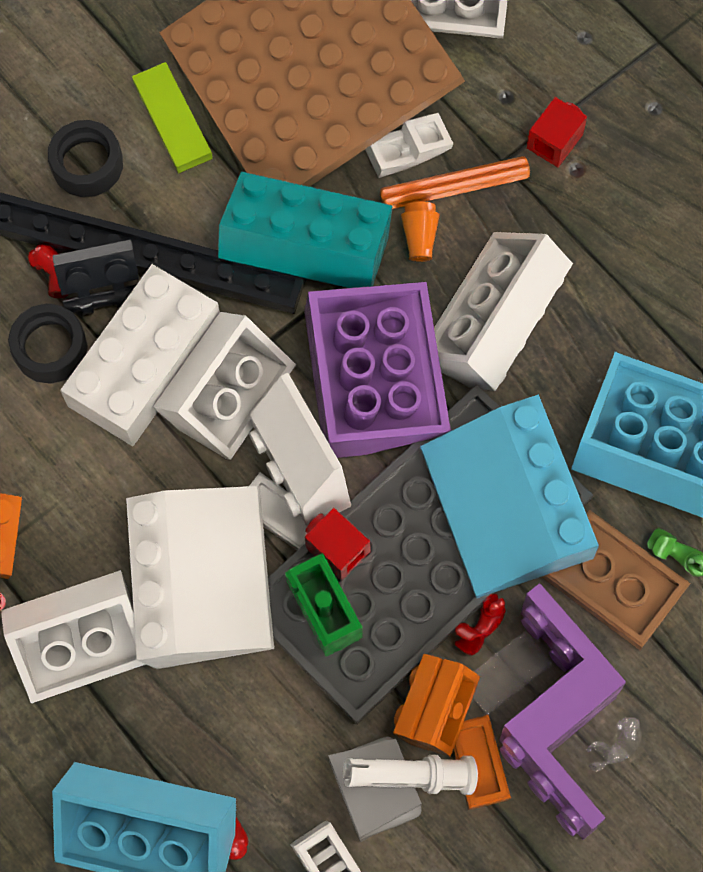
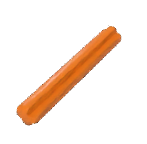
M516 157L383 187L380 189L381 203L393 205L392 209L404 207L412 202H426L527 179L530 175V167L526 157Z

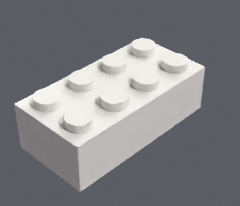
M151 264L60 391L67 406L131 446H134L158 412L153 407L220 313L218 303Z

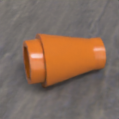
M408 203L405 205V212L401 214L409 250V260L425 262L432 260V250L440 214L436 212V205L433 203Z

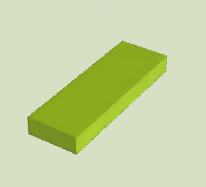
M164 62L133 75V84L178 174L213 159L212 152L167 63Z

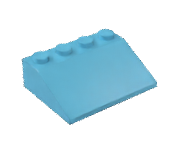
M615 352L571 470L703 518V383Z
M539 394L499 407L420 447L476 599L594 559L599 544Z

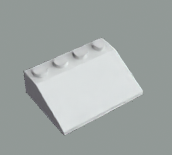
M258 486L166 490L126 498L137 661L153 668L161 669L274 649L260 488Z

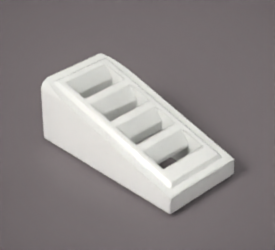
M328 821L322 822L290 844L307 872H320L317 866L335 853H337L340 860L322 872H341L346 868L349 872H361L332 824ZM327 838L330 845L310 857L307 850Z

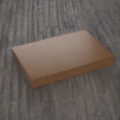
M589 510L587 517L599 544L594 559L542 576V578L637 649L641 650L689 587L690 583Z

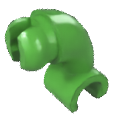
M661 528L654 530L647 542V547L652 549L655 556L666 559L670 555L691 575L696 577L703 576V552L677 542V538Z

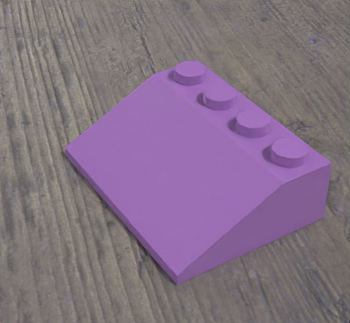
M427 282L308 292L304 313L320 428L337 458L368 455L440 437L451 431Z

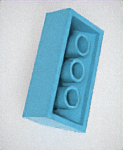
M77 762L73 763L52 791L54 857L57 863L95 872H226L236 828V798Z

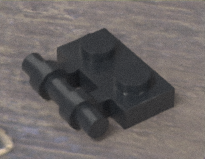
M131 239L52 256L61 295L75 292L78 294V297L63 300L64 308L73 313L82 312V315L93 314V309L117 305V308H120L137 285L125 287L124 282L139 279ZM109 285L113 287V289L92 294L89 292L90 289Z

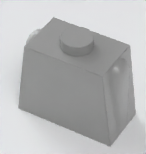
M388 736L382 737L354 749L328 755L330 765L360 842L420 816L422 803L415 787H346L344 784V780L350 778H343V766L347 758L404 760L396 739Z

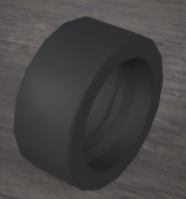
M93 120L71 122L62 126L53 135L48 146V163L57 184L69 194L79 197L97 196L110 190L120 178L123 170V155L120 144L114 132L103 123ZM94 142L106 148L108 152L106 164L99 171L90 175L69 173L64 166L63 159L65 154L72 147L80 143Z
M48 303L32 306L21 313L12 324L8 338L11 355L22 373L36 382L49 384L68 379L85 357L88 349L85 332L74 313L61 305ZM49 324L65 327L70 333L72 341L71 347L65 356L55 362L46 364L37 363L30 359L26 353L25 343L34 330Z

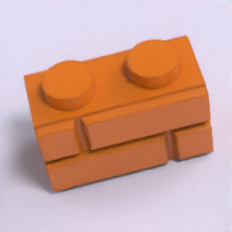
M423 654L420 664L414 667L410 674V690L405 703L395 713V729L393 734L413 746L450 757L480 676L461 663Z

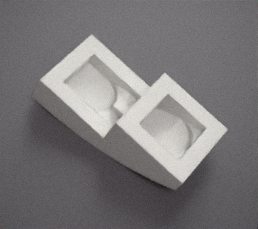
M439 113L406 121L401 130L388 133L365 150L378 178L428 161L451 149L453 142Z

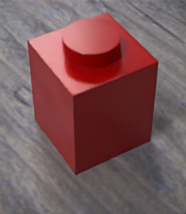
M554 97L529 130L527 149L559 168L583 136L587 116L575 104L563 102Z
M335 508L326 516L323 513L318 514L305 529L307 533L304 537L306 549L314 556L323 553L334 575L341 581L370 553V540Z

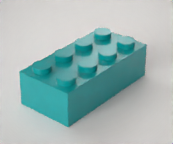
M241 172L219 224L218 258L347 288L371 287L374 284L389 239L393 205Z

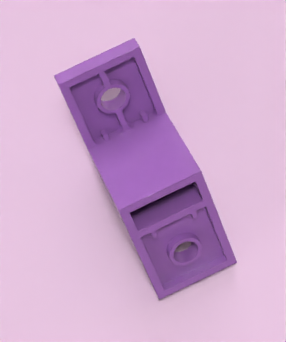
M539 583L526 594L521 615L524 618L521 622L534 639L538 640L541 637L552 649L549 655L554 663L562 671L566 672L568 669L570 671L504 725L499 739L503 746L499 750L513 768L517 769L521 766L529 775L531 780L527 783L534 794L542 802H546L549 799L560 812L556 815V818L566 832L572 837L578 834L584 840L605 820V817L551 753L614 701L626 681Z

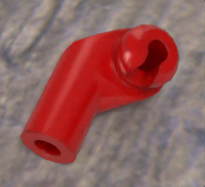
M38 245L28 254L29 264L32 267L36 266L38 270L43 269L49 274L48 295L50 297H67L68 294L61 295L52 256L58 255V253L51 246Z

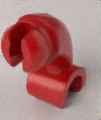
M490 594L483 600L480 618L474 628L467 623H461L455 629V633L461 637L460 640L455 642V646L468 655L472 656L479 652L484 644V639L492 634L504 619L506 613L504 598L498 599L497 594Z

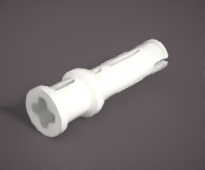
M428 755L422 761L347 758L343 766V778L350 777L344 780L346 787L422 788L428 794H438L440 790H460L464 795H472L477 786L478 769L473 756H462L460 760L441 759L438 755Z

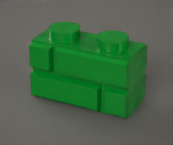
M323 553L285 572L287 585L314 636H317V642L325 657L363 638V627Z

